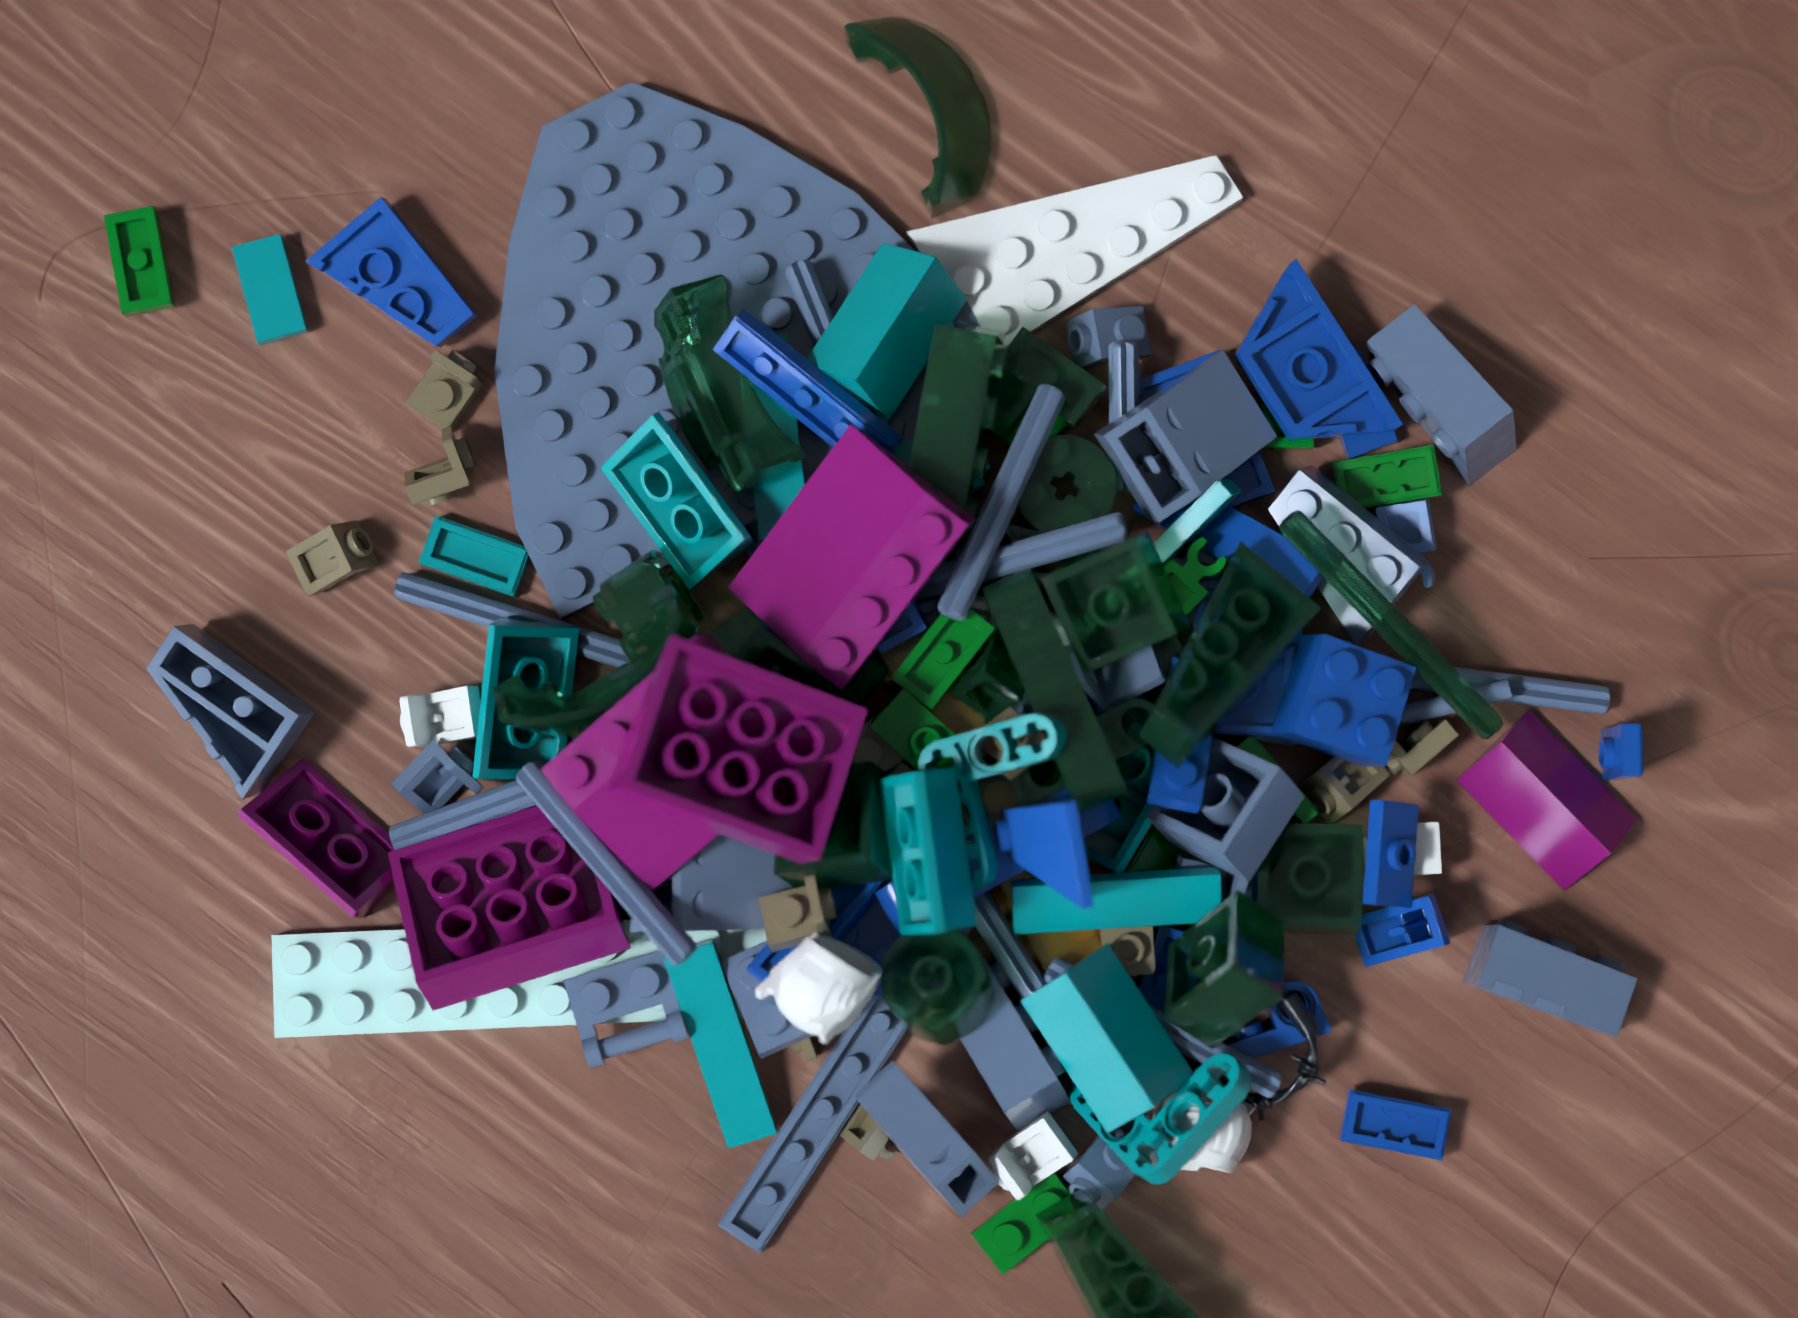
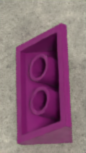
M1530 709L1515 721L1455 780L1562 890H1566L1608 857L1637 820Z
M304 758L299 760L241 808L237 814L352 917L365 918L394 885L388 852L395 849L391 843L389 833Z

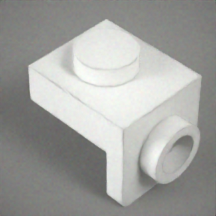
M463 686L430 694L400 697V725L405 734L406 745L408 747L427 746L433 739L442 745L477 738L481 703L479 687Z
M1046 1112L1000 1142L988 1160L991 1164L993 1175L999 1181L998 1184L1003 1189L1010 1190L1016 1200H1020L1029 1193L1034 1185L1073 1161L1078 1152L1050 1113Z

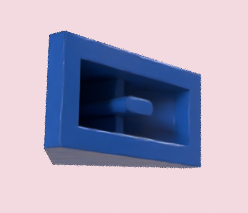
M1422 894L1413 897L1411 908L1385 906L1349 918L1365 967L1451 943L1435 894Z

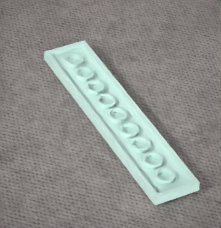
M624 920L631 949L432 1011L416 984L404 929L271 935L274 1038L576 1025L563 980L656 952L659 949L645 932H630V920ZM765 929L685 931L696 944L714 939L721 961L767 941ZM732 992L740 1018H743L740 1008L735 999V996ZM660 1004L598 1024L661 1021L666 1019L663 1005Z

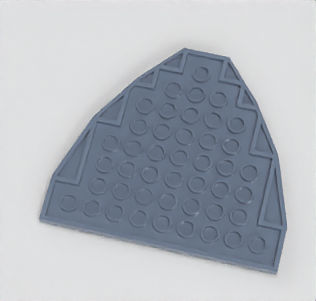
M634 82L628 83L541 127L508 248L494 372L514 522L521 541L561 620L672 566L600 469L653 414L659 412L743 527L753 520L757 522L740 372L713 351V348L735 316L744 308L775 334L787 333L789 345L807 359L815 346L785 276L786 268L802 260H809L812 263L834 317L882 243L915 251L855 191L743 125ZM967 301L887 423L889 427L904 438L899 445L964 414L967 420L1014 396V392ZM797 419L804 482L806 484L833 447Z

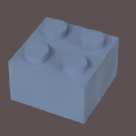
M1212 737L1202 803L1198 814L1153 805L1146 818L1171 845L1250 882L1305 796L1280 767Z

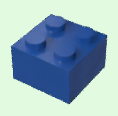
M1327 634L1300 636L1271 734L1362 767L1387 766L1416 667Z

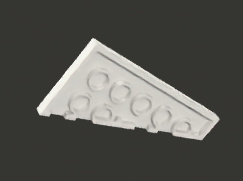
M1215 155L907 231V236L917 252L937 257L967 298L966 301L969 303L995 356L1237 205L1242 201L1243 196Z

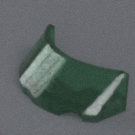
M885 17L846 24L844 26L845 41L856 63L867 61L866 59L878 61L888 74L905 68L917 82L928 102L937 131L938 157L932 159L934 175L931 183L921 191V197L931 218L977 198L984 183L989 164L991 126L984 95L980 93L974 80V75L964 60L938 36L908 21Z
M723 274L670 288L654 310V327L659 332L664 346L663 356L658 359L671 406L682 426L685 437L709 471L720 468L727 487L738 492L748 489L806 458L803 448L783 433L770 417L758 398L750 380L713 351V348L731 323L727 283Z
M670 583L651 594L648 598L653 617L650 624L647 622L640 628L641 637L650 648L649 650L566 699L552 681L541 684L542 689H531L525 687L524 682L516 675L494 687L498 718L501 723L535 734L551 736L581 735L655 671L671 635L687 641L691 640L698 633V621Z

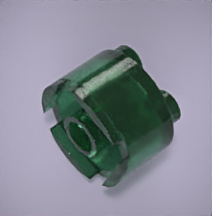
M1071 435L1049 436L1018 502L1016 512L1023 525L1035 536L1109 515L1116 496L1115 469L1105 453L1092 442ZM1064 479L1073 482L1072 491L1078 495L1076 497L1067 495L1064 501L1055 498L1056 488L1051 484L1053 482L1061 484Z
M652 549L601 582L600 592L592 597L601 615L608 622L614 620L624 637L619 639V643L628 659L634 665L644 661V663L656 669L671 635L689 641L697 633L709 635L708 627H698L697 622L705 618L698 602L675 569L666 574L658 564L666 558L657 550Z
M957 930L932 934L902 935L891 945L883 959L881 968L883 972L881 977L883 998L900 1024L913 1036L939 1045H948L970 1034L986 1017L995 992L992 978L974 944ZM934 979L940 983L945 982L939 990L935 988L930 989L928 986Z

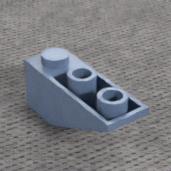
M893 1061L854 1095L856 1100L928 1184L961 1218L999 1183L998 1179L972 1148Z

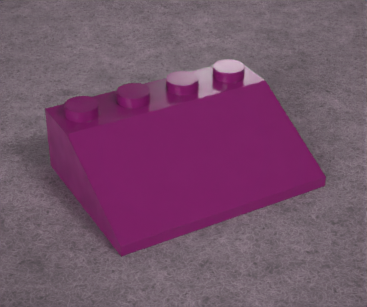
M852 423L728 588L801 659L842 690L855 678L976 519Z
M697 633L689 640L692 643L730 657L712 635ZM654 671L540 769L572 811L651 891H655L720 835L606 793L622 744Z
M671 635L624 739L606 793L800 864L820 860L868 709Z
M538 806L388 852L415 981L432 1011L631 949L619 901Z

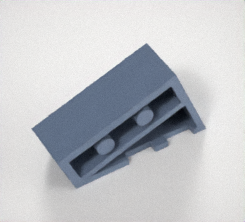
M195 624L174 626L146 668L183 720H188L206 744L204 748L213 760L217 759L235 784L233 787L242 799L258 795L263 791L316 712V710Z
M1499 919L1497 925H1482L1462 983L1608 1036H1618L1638 979L1624 973L1626 964L1596 954L1595 960L1591 961L1576 955L1577 946L1549 936L1546 943L1527 936L1528 928L1503 919Z
M980 951L927 982L928 987L1017 1132L1046 1112L1052 1115L1071 1103L1057 1078L1065 1072L1064 1068L1050 1045L1041 1050L1037 1046L1031 1033L1039 1028L1022 1003L1014 1007L1004 991L1013 985L997 960L988 965Z

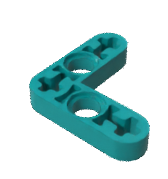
M1038 713L1020 716L935 741L927 745L920 754L918 761L919 771L937 770L936 762H940L943 756L952 757L954 760V766L950 768H956L957 782L962 787V791L959 792L960 801L967 806L970 817L968 824L964 828L965 838L974 835L976 841L966 844L968 861L969 858L978 859L981 869L974 871V875L970 873L972 890L982 889L990 885L996 878L998 871V859L977 781L1048 761L1058 756L1065 746L1066 730L1062 722L1054 715ZM1037 728L1047 729L1049 739L1042 742V747L1040 745H1026L1018 748L1015 738L1033 735L1037 732ZM990 735L996 737L1003 746L1002 759L994 766L987 764L983 760L980 749L982 742Z
M1224 1053L1213 1055L1196 1070L1153 1119L1146 1112L1134 1118V1126L1131 1132L1122 1138L1116 1137L1115 1129L1108 1133L1106 1132L1074 1082L1070 1090V1101L1076 1111L1131 1171L1149 1183L1159 1185L1172 1179L1245 1099L1250 1091L1252 1080L1248 1068L1234 1057ZM1226 1072L1230 1082L1227 1086L1222 1087L1223 1085L1219 1079ZM1204 1093L1213 1100L1211 1105L1201 1099ZM1198 1107L1199 1118L1195 1126L1190 1130L1181 1131L1179 1123L1183 1113L1189 1108ZM1168 1133L1178 1139L1175 1145L1166 1138ZM1156 1150V1154L1160 1159L1153 1166L1149 1156Z

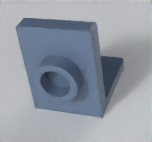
M1148 637L1095 665L1073 642L1066 645L1079 686L1105 712L1166 681L1154 644Z

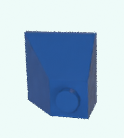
M1061 797L1002 808L1004 820L995 822L1000 851H1009L1012 861L1075 905L1083 909L1094 907L1076 801Z

